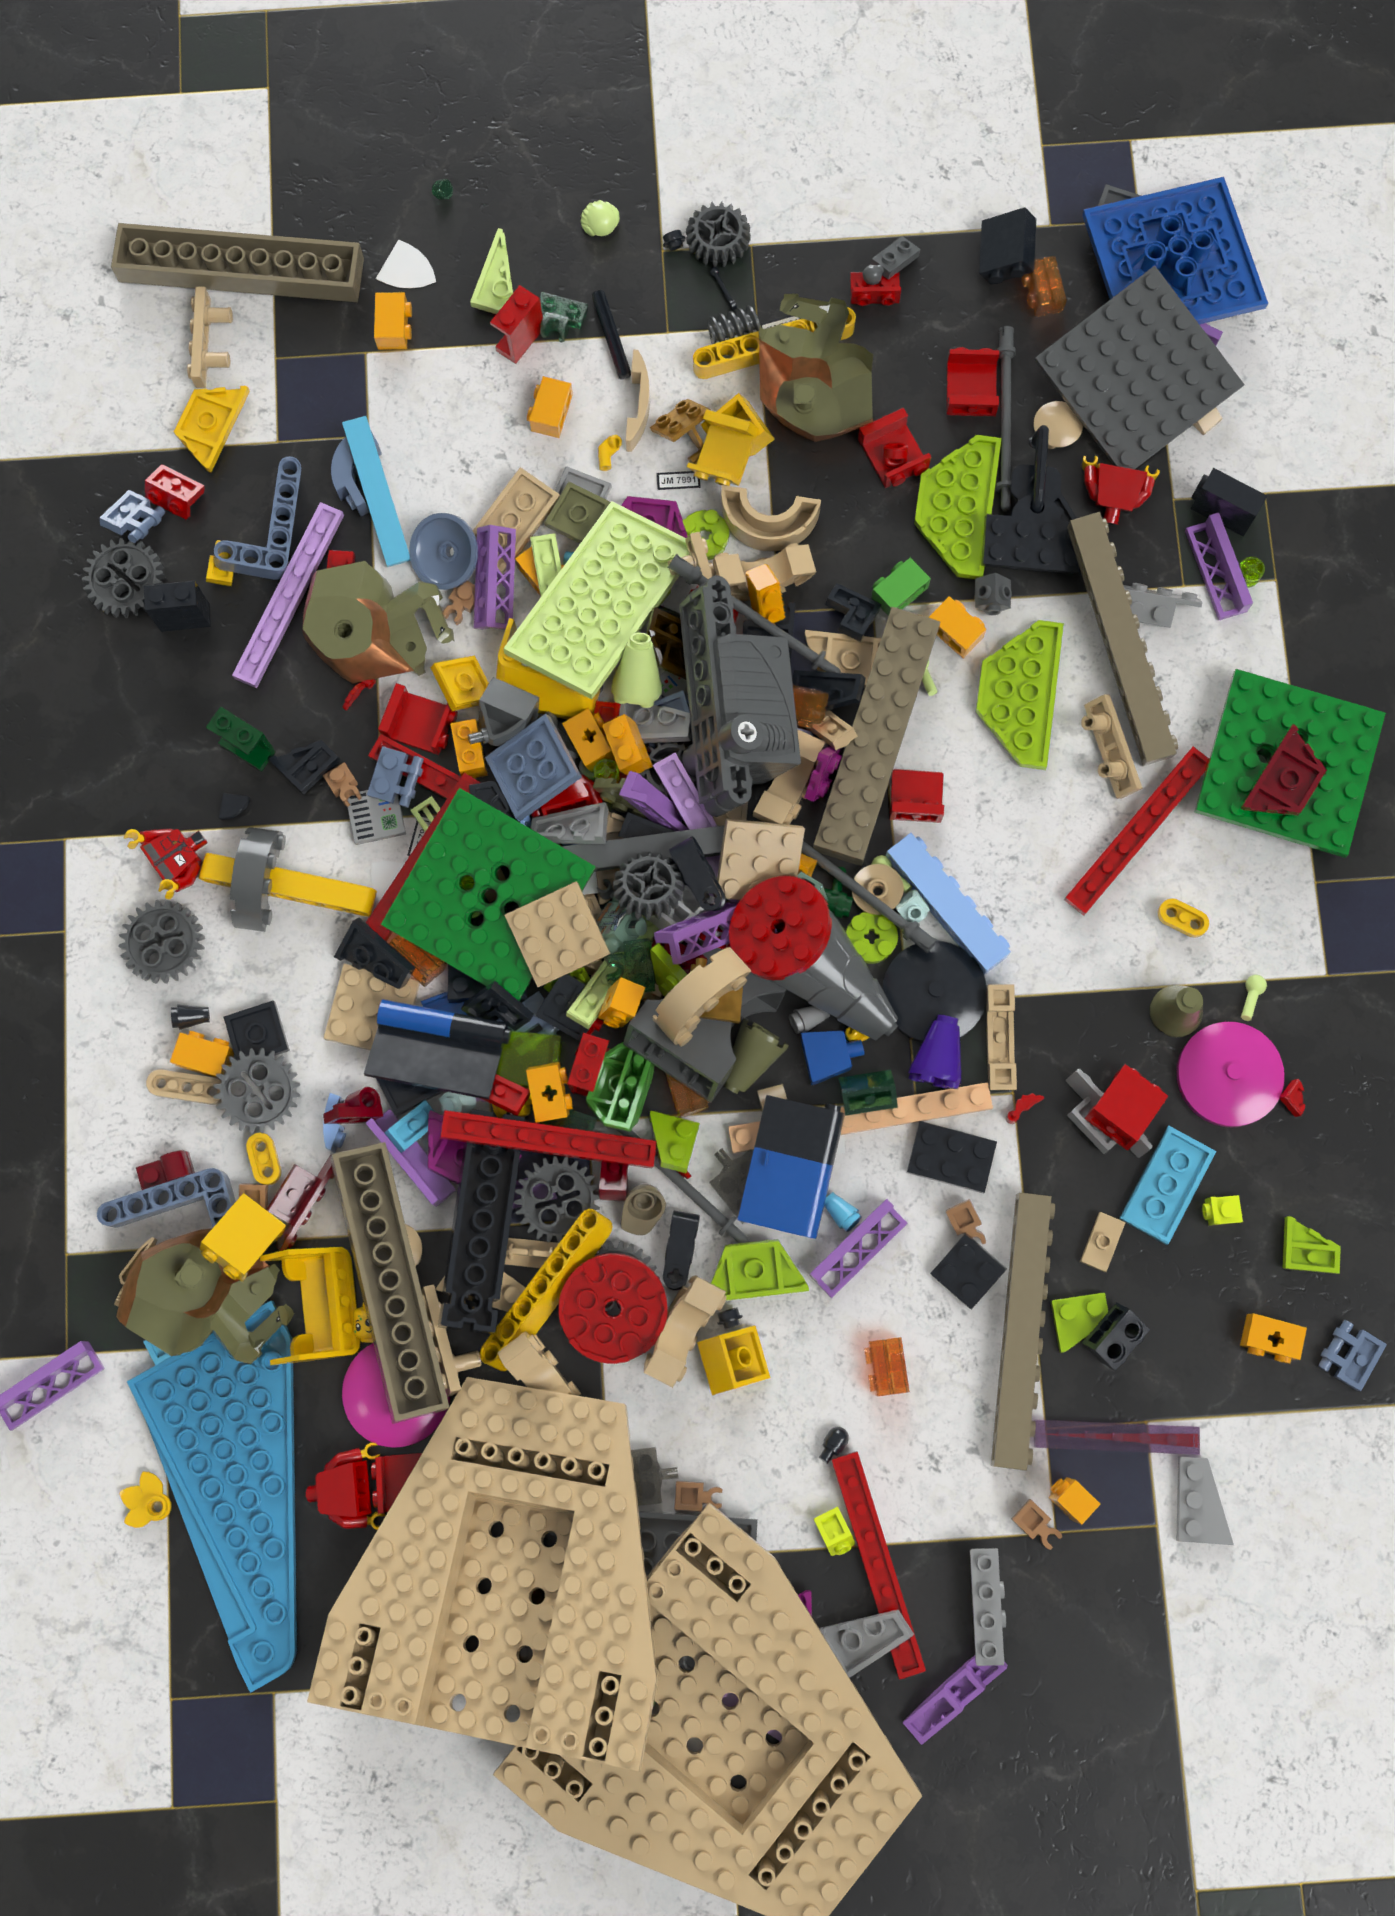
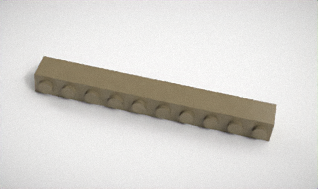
M1100 512L1070 520L1067 526L1069 536L1142 765L1146 766L1172 758L1177 754L1178 742L1175 735L1170 733L1168 727L1171 724L1170 717L1166 710L1163 711L1160 702L1163 701L1162 692L1159 686H1155L1153 680L1155 670L1151 662L1148 663L1145 655L1147 653V645L1144 638L1140 639L1137 630L1140 628L1139 620L1136 614H1132L1130 608L1132 598L1130 592L1124 589L1122 583L1124 581V573L1121 566L1117 567L1114 558L1117 556L1114 543L1109 542L1107 533H1109L1107 520L1105 518L1102 519Z
M1019 1192L1015 1197L991 1466L1027 1471V1466L1032 1465L1033 1449L1029 1448L1030 1437H1034L1036 1422L1032 1420V1410H1036L1038 1405V1393H1034L1035 1382L1040 1380L1041 1367L1037 1365V1354L1041 1355L1043 1349V1338H1039L1040 1327H1044L1045 1311H1041L1042 1300H1046L1048 1294V1284H1044L1045 1273H1049L1050 1257H1046L1047 1246H1051L1053 1231L1049 1230V1220H1053L1055 1214V1204L1051 1203L1052 1196Z

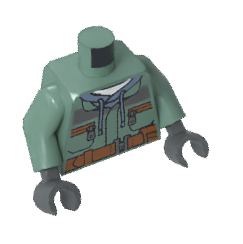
M603 879L602 881L607 889L601 890L597 887L598 893L604 900H613L606 904L596 919V923L611 953L610 955L631 949L637 938L646 933L647 924L642 916L637 920L635 917L636 912L628 915L626 907L620 908L619 900H616L614 897L615 891L611 882Z

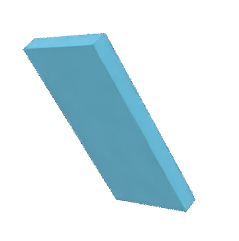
M1167 1126L1119 1219L1168 1245L1216 1151L1173 1127Z

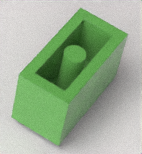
M911 558L904 563L902 561L898 562L892 568V573L888 577H881L872 587L871 599L882 604L881 609L888 616L891 607L903 610L929 587L931 578Z

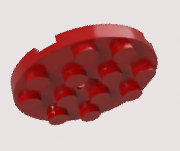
M778 876L767 879L750 889L736 906L729 926L731 949L751 970L750 973L759 978L784 980L785 977L795 973L801 974L819 959L828 944L832 929V919L830 918L828 903L820 891L804 879L794 876ZM785 922L784 930L776 934L774 925Z
M602 1254L580 1264L566 1280L559 1299V1320L569 1342L582 1355L601 1363H625L645 1354L655 1345L661 1332L664 1330L667 1320V1297L659 1277L644 1262L625 1254ZM617 1301L621 1306L620 1313L614 1316L609 1315L605 1309L607 1303Z

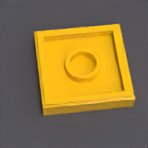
M475 655L437 662L430 667L452 711L479 706V699L489 682Z

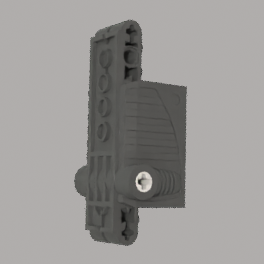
M718 575L709 578L689 593L684 601L679 604L693 744L688 746L683 752L682 762L686 771L697 779L699 804H704L707 813L714 817L722 816L748 802L751 798L752 784L763 785L801 764L788 638L736 634V625L733 618L734 602L731 598L730 586L725 578Z

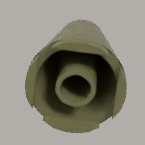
M1180 985L1165 987L1155 995L1150 1004L1151 1020L1157 1029L1159 1028L1170 1037L1187 1036L1195 1031L1202 1021L1203 997L1197 989Z
M747 1018L742 1020L732 1050L736 1061L724 1085L736 1094L739 1091L745 1092L789 1046L786 1042L781 1046L778 1036L755 1022L752 1026L747 1025L749 1021Z

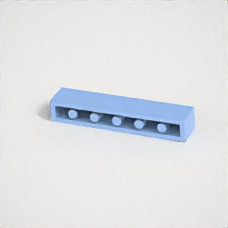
M912 833L908 834L887 851L886 857L890 859L892 867L898 874L912 885V890L918 891L929 905L932 915L957 945L976 960L984 975L987 974L1011 953L1008 949L1010 948L1009 943L1002 935L997 936L992 930L993 924L985 915L981 916L977 912L975 902L968 895L964 896L959 890L960 885L956 879L946 875L942 870L944 867L936 856H930L926 851L927 846L919 836L915 838Z

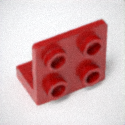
M894 769L892 771L890 820L941 823L945 805H942L944 774L942 772Z

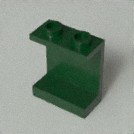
M222 707L218 709L206 726L209 731L221 737L218 744L222 748L261 772L269 763V758L276 753L261 731Z

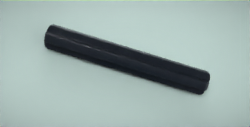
M603 290L594 291L592 299L618 377L621 380L629 378L631 370L605 292Z

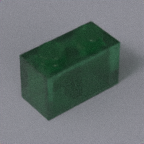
M891 1070L839 1078L841 1101L845 1116L898 1108L896 1086Z

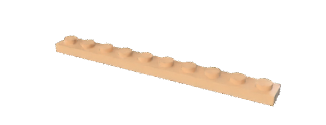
M988 1082L959 1087L958 1089H946L841 1107L840 1112L845 1113L841 1135L992 1110L993 1105ZM760 1121L728 1127L733 1154L754 1150Z

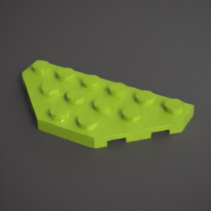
M976 435L966 445L954 450L943 458L939 464L921 474L914 524L957 577L977 579L983 577L985 566H981L984 520L986 514H992L1001 438Z
M1038 620L1025 632L1003 645L996 653L984 659L981 664L975 712L1020 767L1046 770L1064 623Z

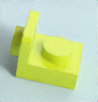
M1239 1195L1209 1197L1205 1199V1204L1202 1205L1204 1219L1208 1220V1226L1243 1222Z
M838 1506L813 1518L831 1556L836 1554L843 1555L856 1544Z

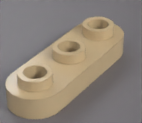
M159 1069L151 1072L146 1080L149 1092L158 1097L210 1105L222 1102L221 1099H214L209 1094L213 1084L221 1083L219 1079L214 1077ZM161 1080L166 1081V1085L163 1088L158 1087V1083ZM190 1083L192 1086L191 1090L185 1092L184 1086Z

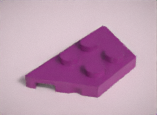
M627 496L621 505L685 538L688 537L676 501Z
M828 746L818 753L816 760L819 762L816 769L812 772L804 798L814 802L818 798L823 797L824 794H828L833 783L831 776L834 770L837 771L843 757L841 755L845 747L835 750Z
M430 1110L428 1114V1170L458 1184L463 1149L466 1142L440 1139L443 1116Z

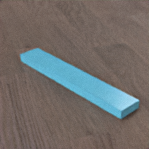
M363 416L342 422L386 565L391 567L410 561V554L367 417Z

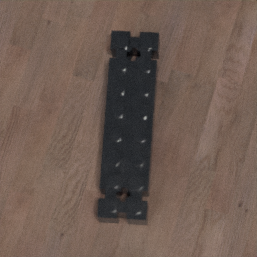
M472 1109L469 1113L493 1117V1112ZM507 1114L501 1117L503 1119L525 1122V1117ZM468 1142L464 1145L442 1295H448L449 1299L448 1304L443 1303L440 1307L437 1328L461 1330L463 1324L471 1325L470 1332L492 1335L496 1331L498 1310H492V1303L500 1300L520 1150ZM468 1296H472V1301L476 1302V1306L471 1307V1310L468 1309L467 1304H464V1300L468 1299Z

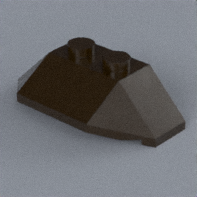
M654 607L650 616L647 634L653 643L657 665L659 668L687 680L681 620Z

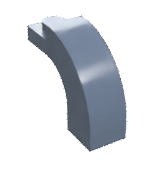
M372 433L378 455L380 456L382 455V452L380 450L377 440L375 439ZM345 437L333 455L331 464L332 481L340 500L346 499L351 510L357 509L359 515L363 516L369 513V510L356 486L357 470L347 438Z

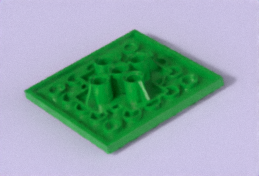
M1235 669L1194 813L1340 857H1347L1386 713ZM1292 724L1296 725L1305 744L1308 743L1314 751V756L1321 761L1327 770L1304 809L1298 816L1241 809ZM1258 755L1264 756L1267 763L1261 762Z
M459 788L381 925L485 986L496 981L520 1001L533 976L505 917L507 906L511 902H516L520 908L576 881L583 892L596 866ZM503 866L508 867L510 870L509 878L505 881H501L497 876L498 870ZM467 876H471L474 880V886L470 890H465L462 886V881ZM494 889L497 893V898L493 903L489 904L485 901L484 895L487 890ZM479 911L483 914L484 920L481 925L475 926L471 918L475 912Z

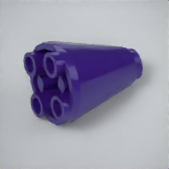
M945 1015L937 1016V1021H933L909 1068V1080L922 1083L925 1081L933 1083V1086L945 1089L959 1088L962 1080L959 1019Z

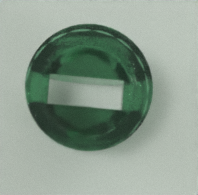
M440 179L434 182L432 185L433 195L440 200L451 198L453 194L451 182L448 179Z

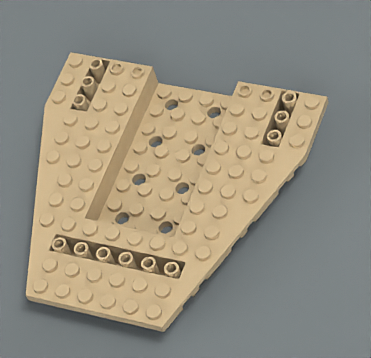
M467 1377L328 1614L307 1702L641 1772L658 1676L654 1658L655 1649L654 1641L652 1640L651 1614L647 1579L644 1570V1553L640 1535L641 1527L636 1483L634 1482V1465L630 1447L631 1439L627 1406L623 1403ZM501 1522L504 1526V1532L500 1537L494 1538L491 1535V1528L495 1523ZM549 1532H554L557 1536L556 1544L552 1547H545L543 1543L544 1536ZM488 1578L492 1583L491 1590L487 1594H481L478 1590V1585L481 1580ZM543 1589L545 1593L544 1601L539 1605L533 1604L531 1600L533 1591ZM471 1636H476L479 1640V1646L474 1652H468L465 1646L467 1639ZM529 1646L533 1651L532 1659L527 1663H522L519 1659V1652L523 1647ZM462 1694L466 1699V1705L461 1711H456L452 1705L455 1696ZM512 1705H516L520 1709V1717L515 1722H509L506 1716L508 1708Z
M709 1502L695 1521L679 1536L646 1577L652 1640L654 1641L655 1649L654 1658L658 1676L654 1701L658 1703L659 1711L651 1715L641 1772L514 1745L493 1775L558 1832L765 1916H829L917 1804L922 1794L892 1748L891 1743L882 1732L855 1685L846 1674L840 1661L833 1653L809 1611L797 1595L791 1582L784 1574L776 1558ZM683 1656L692 1657L695 1662L691 1671L683 1670L679 1665L680 1658ZM726 1693H734L738 1697V1703L735 1706L727 1707L724 1705L722 1698ZM770 1730H777L781 1733L782 1739L777 1744H771L766 1740V1734ZM690 1738H699L703 1743L702 1749L697 1752L689 1750L687 1742ZM734 1775L744 1776L747 1783L743 1788L736 1789L731 1785L730 1780Z

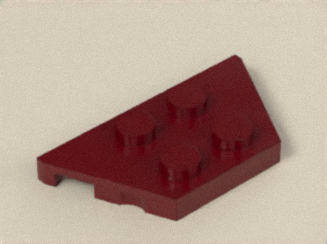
M1292 724L1241 809L1297 816L1304 809L1327 770L1321 761L1314 756V751L1308 743L1305 744L1296 725Z

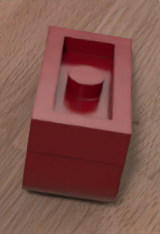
M364 1087L349 1094L345 1099V1103L333 1105L332 1110L323 1114L324 1124L366 1123L371 1118L377 1120L384 1117L380 1096L372 1087Z
M184 1150L164 1154L159 1157L160 1160L136 1167L142 1190L195 1173L190 1153Z
M609 1162L601 1163L600 1200L625 1201L628 1192L629 1165Z

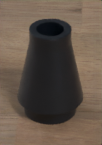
M177 1004V1007H171L172 1028L182 1030L210 1022L209 1007Z

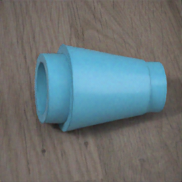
M834 1192L826 1197L824 1206L840 1229L843 1228L848 1232L861 1220L862 1216L858 1213L859 1210Z

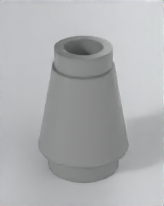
M815 1006L795 1009L789 1015V1021L796 1034L805 1033L829 1018L830 1014Z

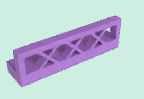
M1220 514L1209 515L1205 523L1188 527L1185 533L1218 620H1223L1248 612L1253 601ZM1206 530L1209 538L1207 544L1205 545L1197 541L1194 533ZM1205 552L1216 557L1217 563L1215 567L1204 562L1203 556ZM1214 574L1224 578L1226 585L1223 590L1213 585L1211 579ZM1222 597L1231 600L1235 609L1223 612L1220 604Z
M495 525L477 528L478 559L475 573L474 629L495 628L506 630L509 618L513 619L516 529ZM499 533L508 534L507 546L504 549L498 542ZM501 557L507 564L506 571L503 574L497 567L498 560ZM500 583L506 589L505 596L502 599L496 593L497 585ZM499 608L505 614L504 623L495 622L496 611Z
M629 772L619 794L654 823L676 832L689 830L681 823L683 818L670 799L639 773Z
M726 902L720 910H707L654 932L656 943H669L673 964H681L729 943L730 921L738 902ZM718 925L724 928L720 939L715 936ZM701 932L706 935L702 946L696 943ZM683 940L688 945L684 954L681 955L678 942Z
M390 1109L383 1114L384 1117L377 1120L372 1118L366 1122L367 1126L381 1143H386L389 1153L433 1206L437 1207L457 1191L448 1179L428 1170V1155L417 1141L402 1153L390 1141L384 1132L399 1121Z
M888 1199L876 1208L809 1274L831 1298L908 1224L893 1208L894 1205ZM889 1212L900 1224L893 1231H881V1219ZM878 1223V1231H871ZM866 1234H878V1245L873 1250L862 1249V1238ZM881 1234H889V1235L881 1242ZM859 1241V1249H851ZM847 1252L859 1253V1264L855 1268H843V1256ZM862 1253H869V1254L862 1260ZM840 1260V1268H832ZM828 1271H840V1283L831 1290L821 1278ZM843 1271H849L850 1273L843 1279Z
M88 1341L78 1342L0 1394V1415L10 1431H13L105 1369ZM88 1355L95 1368L87 1373L77 1372L79 1361ZM73 1365L72 1370H67V1368ZM61 1372L71 1374L68 1386L63 1389L54 1387L56 1376ZM76 1375H80V1376H81L80 1378H78L77 1380H75ZM50 1380L49 1386L43 1385ZM37 1388L48 1389L43 1403H31L34 1390ZM53 1390L59 1391L52 1396ZM27 1396L26 1401H21L22 1398ZM15 1403L23 1404L22 1417L13 1421L7 1408ZM30 1406L35 1407L34 1409L29 1411Z

